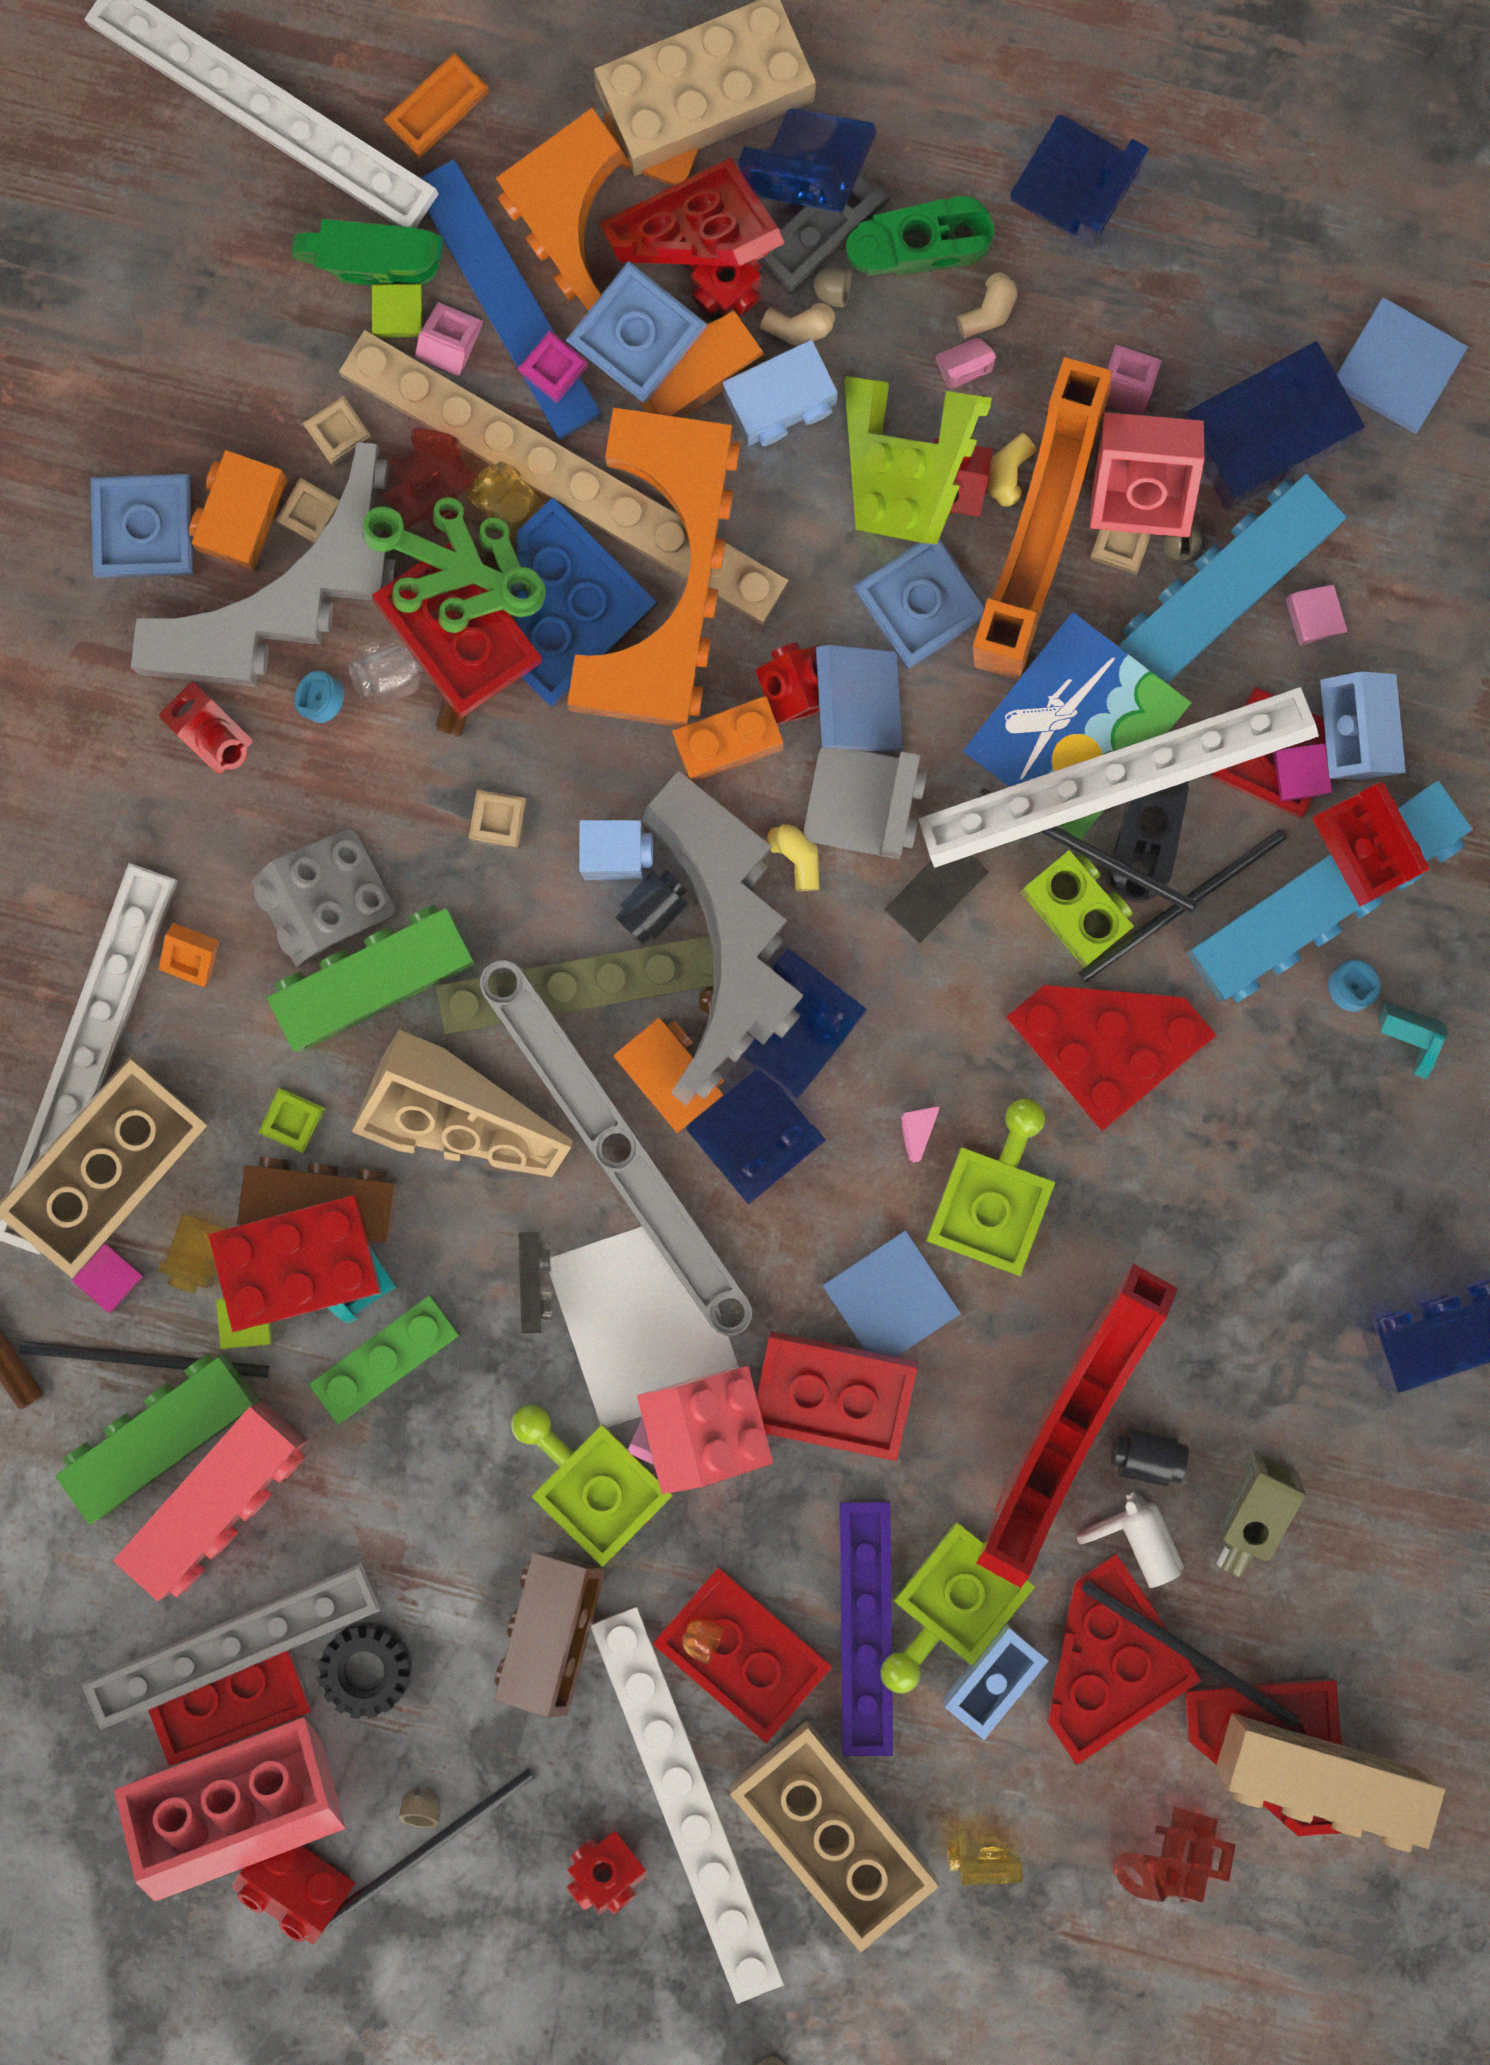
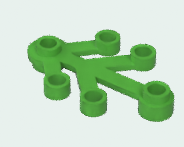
M446 497L440 499L435 504L433 512L434 525L439 530L446 532L454 552L403 530V519L392 508L376 507L366 514L363 522L362 536L365 543L371 549L378 552H388L395 549L443 570L418 579L406 577L398 580L394 585L392 596L393 604L398 610L408 613L414 612L420 608L423 599L472 584L489 591L466 600L460 598L446 599L440 606L438 617L439 624L444 630L452 633L460 632L466 628L469 619L502 609L510 615L525 617L536 613L542 607L546 596L545 585L536 572L520 566L509 541V526L504 520L496 517L484 520L480 526L478 536L481 547L489 552H493L500 570L499 572L482 564L463 520L464 508L454 498ZM445 510H450L457 515V517L448 520L443 518L440 515V513ZM385 530L390 533L391 537L380 538L375 536L374 532ZM490 530H496L503 537L494 540L485 533ZM404 590H410L417 597L412 600H406L399 593ZM522 590L529 597L525 599L517 598L512 595V592ZM450 610H456L463 617L459 620H452L445 613Z

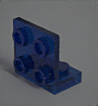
M789 109L784 116L772 146L766 147L764 150L744 146L737 164L757 197L843 213L876 136L877 129L872 122Z
M1058 115L1012 189L1010 200L1093 249L1142 168L1149 148L1132 138L1125 151L1064 115Z
M787 948L777 960L772 970L803 995L794 1008L801 1016L783 1038L773 1033L764 1045L754 1038L753 1042L741 1056L793 1097L799 1098L867 1011V1008L791 949Z
M762 1066L756 1068L687 1126L689 1134L748 1205L826 1141L818 1129L808 1121Z

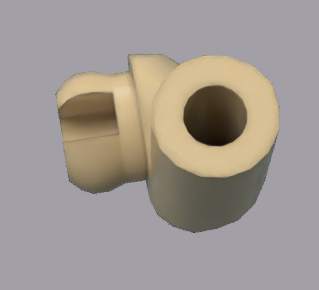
M998 272L988 277L985 282L987 292L982 306L956 316L959 330L964 339L1000 327L1008 320L1017 299V286L1007 274Z
M816 303L811 309L794 317L770 306L761 321L759 329L797 347L807 341L812 340L815 342L826 337L833 329L835 313L825 303Z

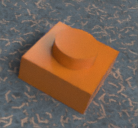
M172 923L165 934L158 970L205 988L213 973L219 940Z

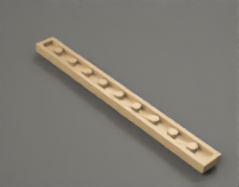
M366 330L363 331L339 371L341 377L546 498L551 499L553 497L563 508L688 581L691 550L685 527L679 515ZM726 543L722 570L712 568L710 588L718 589L717 599L764 625L789 584V580Z

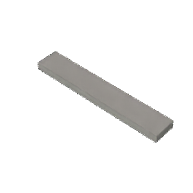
M362 1562L87 1679L81 1685L98 1726L102 1730L381 1611L383 1608L366 1567Z

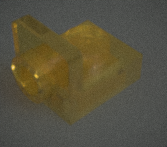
M499 461L496 465L491 464L477 475L473 482L475 488L466 497L487 518L496 517L504 520L509 526V539L513 540L517 536V531L545 503L520 478L521 473L514 466Z
M182 1214L166 1260L161 1262L158 1268V1272L169 1275L167 1284L190 1293H196L198 1286L203 1288L212 1287L217 1270L208 1234L227 1228Z
M957 1827V1840L948 1841L949 1871H959V1879L962 1886L1023 1883L1022 1862L1018 1854H1009L1008 1847H985L979 1849V1856H970L969 1831L967 1827Z

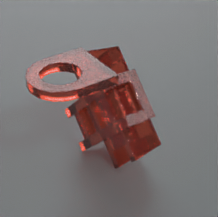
M414 428L410 438L416 451L400 462L395 457L388 461L401 483L383 494V496L400 514L404 527L409 529L425 518L436 536H438L443 531L439 530L433 523L435 504L440 499L446 497L458 500V496L477 485L478 477L474 471L470 473L461 459L462 445L458 438L436 430ZM433 477L432 480H430L429 482H427L426 484H424V485L421 486L420 488L415 489L417 486H419L420 484H422L423 482H425V481L428 480L429 478ZM450 510L442 511L440 515L443 516L450 512ZM465 510L463 519L468 516ZM452 512L444 518L451 520L456 518L457 515Z
M1174 1806L1170 1827L1159 1825L1155 1827L1156 1834L1164 1835L1161 1857L1127 1852L1121 1853L1113 1860L1112 1867L1119 1883L1129 1893L1138 1898L1164 1902L1167 1898H1180L1179 1902L1203 1903L1208 1879L1224 1882L1230 1881L1236 1844L1215 1839L1218 1819ZM1186 1841H1189L1187 1862L1185 1863L1182 1862ZM1215 1849L1222 1850L1218 1871L1211 1869ZM1125 1865L1130 1866L1139 1874L1143 1886L1136 1884L1128 1876Z

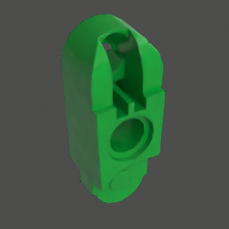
M958 196L945 200L931 201L873 215V220L859 223L858 227L850 233L847 239L846 257L849 264L855 270L867 273V276L896 272V276L969 266L981 261L988 254L994 238V223L983 203L971 196ZM960 227H966L972 231L973 236L958 239L955 231ZM910 231H921L928 236L930 243L923 248L914 249L905 243L903 237Z
M322 219L320 233L306 232L294 234L291 257L301 262L316 265L315 268L332 273L340 283L372 287V285L421 284V286H424L434 279L440 266L444 238L431 231L412 227Z

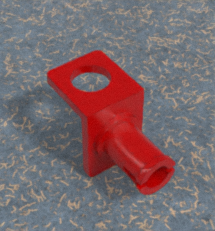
M195 682L189 683L160 712L159 717L215 773L222 774L226 769H236L246 760L247 748L252 744V739ZM194 700V703L192 707L189 709V711L186 712L184 715L177 717V714L179 710L182 708V706L185 705L187 702Z

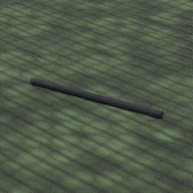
M983 788L980 791L978 798L991 794L992 792ZM1056 826L1040 831L1190 913H1193L1198 905L1197 901Z
M1278 829L1186 896L1199 902L1286 840L1284 833ZM1173 904L1078 972L1080 978L1086 983L1186 910Z
M21 1341L20 1354L181 1370L187 1369L199 1360L196 1358ZM232 1362L242 1376L269 1377L270 1366Z
M1086 1579L1082 1584L1080 1590L1292 1728L1298 1724L1299 1716L1090 1580Z
M529 1768L344 1901L328 1925L332 1927L536 1779Z

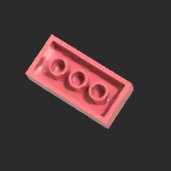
M265 1401L250 1406L115 1557L113 1562L158 1602L169 1594L178 1598L204 1573L205 1569L199 1563L205 1556L210 1560L213 1559L237 1536L239 1531L233 1527L237 1520L241 1518L246 1521L250 1516L253 1517L273 1494L266 1489L274 1479L278 1483L284 1478L287 1479L302 1463L306 1456L300 1450L308 1440Z
M305 1717L114 1789L135 1883L155 1902L346 1829L322 1739Z

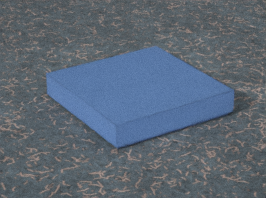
M628 261L566 341L645 405L707 328V324Z
M1383 297L1331 385L1416 435L1468 346Z
M190 474L90 477L93 576L95 578L194 575L193 536L189 535V527L193 517L192 477Z
M940 538L937 544L917 543L853 586L854 592L894 651L897 652L898 657L907 670L980 623L985 609L984 602Z
M837 645L816 647L822 747L878 752L903 750L897 652Z
M906 1230L822 1285L865 1351L884 1355L899 1356L961 1314Z

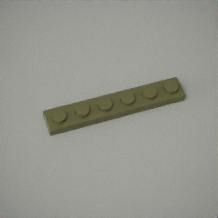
M705 936L523 969V971L553 1015H560L713 987V950L710 937ZM513 972L490 975V990L499 997L512 995L517 988L516 975ZM480 977L436 985L444 1035L504 1025L484 997L480 988Z

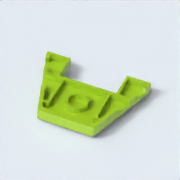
M845 376L844 385L856 530L919 543L937 544L960 485L954 482L963 456L971 457L977 442V439L972 436L979 415L987 416L992 397L946 391L939 443L936 444L883 435L889 382Z

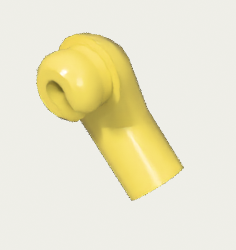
M1023 432L991 458L987 490L991 498H995L998 504L1003 507H1010L1021 498L1022 490L1017 486L1018 467L1037 452L1034 443Z
M782 824L780 827L772 828L767 834L766 842L771 846L769 850L772 853H783L794 863L795 891L819 890L818 849L816 844L808 841L804 833L794 825Z

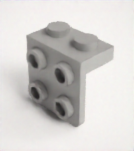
M821 747L818 753L803 832L804 836L808 841L815 844L899 860L903 847L913 848L918 819L909 817L912 798L922 800L927 770L918 768L920 755L900 752L899 758L860 750Z
M349 829L272 860L251 880L258 905L268 913L277 930V939L281 949L291 957L296 968L313 961L331 945L386 922L396 913L395 905L356 832Z

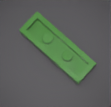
M429 1295L308 1385L338 1425L460 1336V1333L433 1296Z

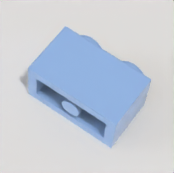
M812 340L722 382L723 396L748 446L758 441L761 446L775 443L788 434L786 428L802 420L805 421L806 425L816 423L829 416L833 412L831 406L837 404L838 392Z
M1360 671L1321 679L1329 778L1368 780L1406 773L1396 674Z
M580 820L579 871L584 880H644V868H653L652 833H644L641 820Z
M1006 1623L973 1666L969 1665L943 1696L942 1702L944 1707L985 1740L1049 1660L1041 1650Z

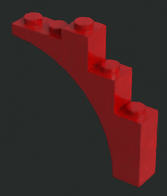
M1133 1263L1081 1342L1069 1374L1042 1414L1032 1442L1006 1479L994 1509L996 1515L976 1564L1019 1588L1023 1587L1032 1572L1056 1514L1087 1452L1126 1382L1165 1322L1176 1295L1177 1287Z

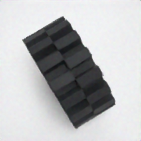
M362 1623L360 1626L355 1627L352 1625L337 1634L324 1649V1654L319 1660L318 1670H320L318 1683L319 1687L323 1686L325 1694L323 1696L328 1703L332 1701L337 1706L335 1710L339 1713L348 1712L351 1714V1718L359 1719L361 1716H368V1719L377 1717L378 1714L386 1713L392 1709L407 1690L410 1683V1674L412 1673V1663H409L408 1658L410 1653L407 1646L403 1647L400 1640L402 1638L396 1633L393 1635L388 1632V1627L383 1625L378 1627L371 1626V1623ZM362 1651L371 1652L382 1661L384 1677L377 1687L370 1690H362L356 1688L348 1680L346 1665L349 1658L355 1653Z

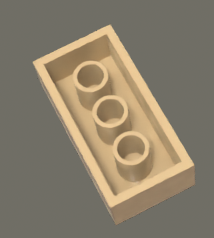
M780 0L755 1L594 69L595 88L606 113L609 115L634 177L642 174L641 171L690 150L698 147L700 150L814 102L816 81Z
M130 1056L0 1201V1218L69 1277L73 1278L208 1125L204 1119Z
M1231 1713L1215 1769L1216 1774L1224 1783L1225 1789L1233 1793L1232 1799L1257 1808H1262L1264 1801L1274 1803L1283 1807L1282 1814L1308 1823L1312 1822L1313 1816H1318L1332 1822V1829L1354 1837H1361L1363 1830L1372 1832L1382 1837L1381 1843L1405 1852H1411L1413 1845L1429 1849L1446 1790L1426 1770Z
M808 1720L804 1721L730 1784L731 1797L860 1953L939 1887L935 1873Z

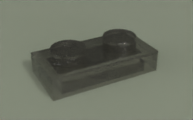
M972 855L935 868L931 860L886 906L884 911L909 936L920 944L978 885L989 871Z
M542 1231L518 1232L521 1334L542 1333L545 1331L544 1322H553L552 1291L543 1292V1272L552 1271L551 1241L542 1242Z

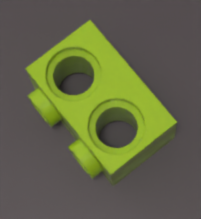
M1068 850L1020 891V894L1080 965L1085 968L1134 927L1128 920L1133 913L1116 892L1113 891L1108 896L1096 882L1101 875L1086 856L1080 854L1075 857ZM1059 874L1071 876L1077 884L1075 898L1071 900L1057 898L1051 889L1053 877ZM1099 912L1107 918L1109 932L1106 937L1097 939L1086 933L1083 926L1086 914Z

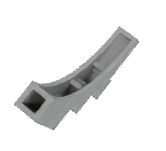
M356 443L349 480L333 517L313 546L283 576L252 596L216 611L176 619L136 618L131 669L138 675L257 687L258 675H265L268 666L269 650L267 645H262V639L321 645L322 632H330L333 619V603L326 602V596L372 601V594L397 578V560L390 559L391 553L389 551L378 552L371 549L365 543L362 536L364 518L370 510L376 508L378 489L385 490L388 481L389 463L388 460L381 459L382 454L377 444ZM382 530L374 532V535L381 537Z
M678 770L649 803L641 823L670 851L690 880L705 915L713 950V995L707 1026L692 1062L671 1092L674 1097L687 1106L696 1094L705 1099L723 1077L717 1069L727 1057L736 1062L750 1046L754 1038L763 1045L773 1033L783 1038L801 1016L794 1008L803 995L766 965L785 941L778 934L787 922L784 917L750 890L769 867L763 860L771 846Z

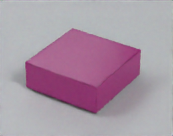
M549 331L520 365L518 370L520 374L558 403L589 365L588 361Z
M1325 743L1273 752L1280 802L1333 793L1331 779L1329 778Z
M104 1243L72 1279V1282L106 1312L112 1313L145 1275L109 1243Z

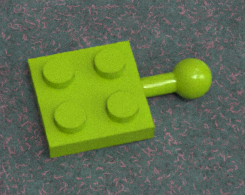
M1028 1098L1014 1101L1006 1111L1005 1121L1010 1132L999 1161L960 1147L926 1238L927 1242L1020 1277L1055 1185L1053 1181L1018 1169L1028 1138L1037 1135L1045 1123V1113L1041 1105Z
M525 1405L514 1413L511 1420V1429L516 1439L528 1445L537 1444L559 1466L531 1497L602 1568L673 1496V1493H661L658 1478L636 1456L629 1454L628 1448L603 1424L573 1452L550 1430V1417L542 1407Z
M958 1522L953 1524L892 1600L924 1627L904 1653L900 1652L890 1655L881 1666L882 1682L892 1692L907 1693L917 1686L921 1677L920 1664L939 1641H942L964 1661L973 1666L1035 1588L1028 1580L1022 1588H1019L976 1564L983 1543Z

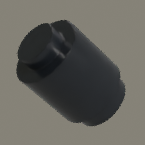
M652 870L620 904L623 909L615 918L638 941L644 944L651 936L656 939L688 906V903L682 898L688 890L669 871L666 870L659 876Z
M1129 1427L1125 1436L1117 1435L1114 1441L1111 1464L1118 1466L1119 1477L1167 1487L1170 1482L1175 1484L1182 1483L1188 1464L1189 1448L1186 1444L1178 1443L1176 1437Z

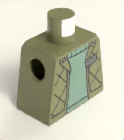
M1255 1451L1252 1452L1219 1523L1222 1540L1226 1542L1216 1562L1220 1568L1232 1575L1243 1578L1253 1557L1265 1562L1271 1560L1306 1496L1298 1472ZM1251 1522H1260L1257 1526L1254 1527L1246 1526Z

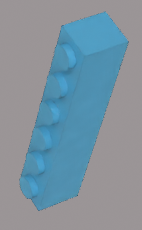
M1307 474L1295 484L1289 477L1283 481L1267 497L1272 505L1259 517L1253 511L1247 514L1230 531L1236 538L1223 550L1216 544L1212 546L1195 562L1194 565L1199 572L1186 584L1179 577L1158 596L1163 605L1150 617L1142 611L1121 630L1127 638L1118 647L1168 684L1343 523L1347 516Z
M1439 780L1398 807L1414 840L1420 845L1426 862L1436 856L1440 863L1456 854L1465 847L1461 838L1473 830ZM1329 854L1185 954L1218 1002H1222L1231 996L1237 1004L1261 987L1256 979L1271 968L1276 975L1281 974L1302 959L1297 950L1312 940L1317 947H1320L1343 931L1338 924L1339 921L1353 912L1358 919H1361L1384 902L1381 897H1378L1359 907L1332 855ZM1423 873L1397 888L1401 891L1425 874Z

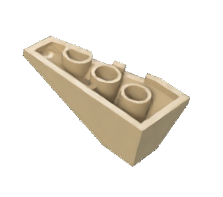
M400 1029L396 1032L378 1065L351 1131L396 1151L414 1154L416 1147L444 1151V1159L460 1161L461 1155L488 1159V1162L495 1168L553 1177L571 1149L573 1142L568 1136L445 1048Z

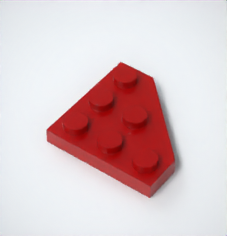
M731 157L599 223L602 233L619 262L625 263L629 261L630 263L741 266L749 261L761 259L771 250L785 244L778 226Z
M1043 985L1005 1017L1100 1132L1104 1131L1217 1036L1185 997Z
M1115 1552L1073 1580L1047 1716L1048 1724L1076 1765L1202 1681L1188 1659L1080 1590L1084 1581L1088 1579L1168 1631Z
M1334 1678L1249 1684L1299 1716L1300 1720L1294 1728L1229 1686L1190 1688L1184 1692L1187 1740L1216 1765L1231 1713L1342 1745L1337 1680ZM1267 1801L1263 1803L1266 1809L1298 1837L1342 1834L1332 1829V1822L1324 1818L1313 1816L1311 1823L1303 1822L1282 1814L1283 1807Z

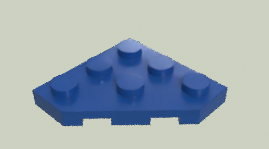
M553 497L517 531L519 564L521 567L529 568L538 574L545 585L546 596L542 607L536 613L525 617L516 616L517 625L542 657L541 664L521 678L551 709L569 693L575 655L592 656L610 653L658 606L655 599ZM517 590V598L525 599L529 597L526 592Z

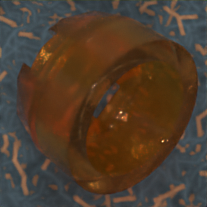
M700 1619L688 1625L686 1628L688 1633L682 1636V1644L688 1655L709 1665L719 1647L724 1627L714 1622Z

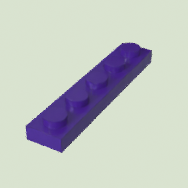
M840 1501L842 1756H893L892 1691L883 1684L881 1679V1666L885 1659L892 1655L890 1501Z

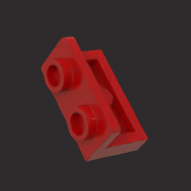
M1382 781L1312 817L1315 826L1359 907L1429 870L1420 845L1414 840L1398 810L1396 801Z
M299 1846L244 1867L231 1887L238 1892L237 1898L244 1906L256 1913L265 1911L280 1922L278 1924L279 1928L288 1937L298 1942L306 1940L314 1944L356 1883L305 1847Z

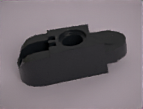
M1189 781L1128 801L1112 857L1129 866L1140 863L1146 867L1148 876L1168 885L1176 859L1189 791ZM1154 810L1163 817L1164 830L1161 834L1150 835L1141 828L1139 820L1143 811ZM1109 869L1108 878L1112 889L1121 898L1130 902H1145L1157 896V894Z

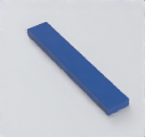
M455 159L420 178L436 188L439 193L427 213L440 236L444 238V243L518 369L549 331L553 334L555 332ZM521 374L558 440L567 437L602 417L599 408L581 377L576 380L561 400L556 403Z

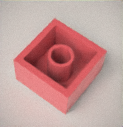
M1103 412L1091 485L1090 529L1190 537L1205 459L1204 421Z
M749 1366L706 1374L637 1395L662 1494L705 1487L774 1464Z

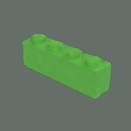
M435 905L429 906L408 918L411 923L410 926L394 934L390 927L383 929L364 939L366 948L350 956L346 950L339 951L319 962L322 970L306 978L303 977L301 972H298L277 982L274 985L277 992L266 998L293 1052L301 1053L477 965L451 912L447 908L438 911Z
M209 1353L184 1370L189 1378L174 1390L169 1383L163 1385L143 1400L148 1408L132 1419L128 1413H125L103 1429L107 1438L91 1449L89 1444L85 1442L62 1459L66 1468L56 1474L55 1477L89 1525L104 1518L232 1425L250 1406L260 1403V1400L242 1375L236 1370L227 1354L215 1360L212 1359Z

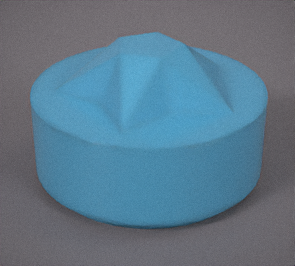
M313 671L306 675L299 683L295 693V707L298 713L316 723H325L334 718L344 700V688L341 681L324 671Z
M1351 959L1345 961L1332 971L1328 979V990L1331 998L1340 1008L1349 1012H1359L1378 999L1381 992V982L1377 972L1371 965L1362 960Z

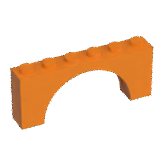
M593 108L589 109L495 178L504 190L497 197L514 222L523 217L532 230L525 239L542 262L551 257L560 270L553 277L559 288L570 302L578 297L588 311L601 296L587 261L586 227L594 199L606 179L619 165L627 160L620 146ZM733 310L724 317L708 323L707 328L645 405L640 400L638 401L648 413L686 418L721 393L722 382L761 364L767 358Z
M1067 357L1063 358L1049 402L1047 420L1038 458L1016 533L992 597L987 599L974 640V668L1017 681L1026 670L1099 438L1103 412H1107L1109 406L1112 370Z
M613 407L605 456L607 467L631 473L645 480L670 502L679 515L689 539L691 550L690 572L684 593L677 607L667 621L651 636L630 648L615 653L592 656L575 655L567 703L570 711L680 728L689 725L690 716H700L703 687L695 686L697 667L707 668L711 638L702 637L705 617L713 619L715 617L718 589L710 588L712 568L722 570L726 544L725 539L717 538L720 519L729 520L733 490L725 489L727 470L737 471L741 441L732 440V425Z

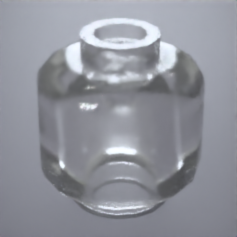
M391 633L357 646L354 651L353 661L348 662L350 678L357 694L361 699L368 697L376 705H383L417 692L420 686V673L424 672L397 633Z

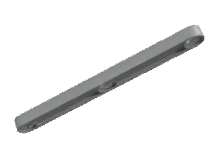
M498 960L489 964L483 970L480 977V988L488 1003L709 1324L718 1333L725 1336H735L742 1333L751 1322L752 1306L740 1285L524 971L516 963L509 960ZM498 968L510 969L516 975L517 988L508 997H499L490 990L489 977ZM613 1133L625 1135L631 1143L630 1155L621 1162L608 1160L602 1151L604 1139ZM727 1298L738 1300L744 1307L743 1319L734 1326L721 1324L715 1315L717 1305Z

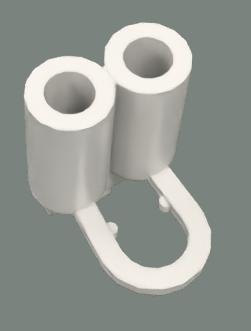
M1135 1491L1126 1495L1128 1501L1126 1511L1092 1524L1076 1535L1080 1545L1123 1529L1149 1588H1154L1176 1579L1181 1575L1180 1571L1184 1568L1159 1508L1153 1502H1146L1141 1494Z

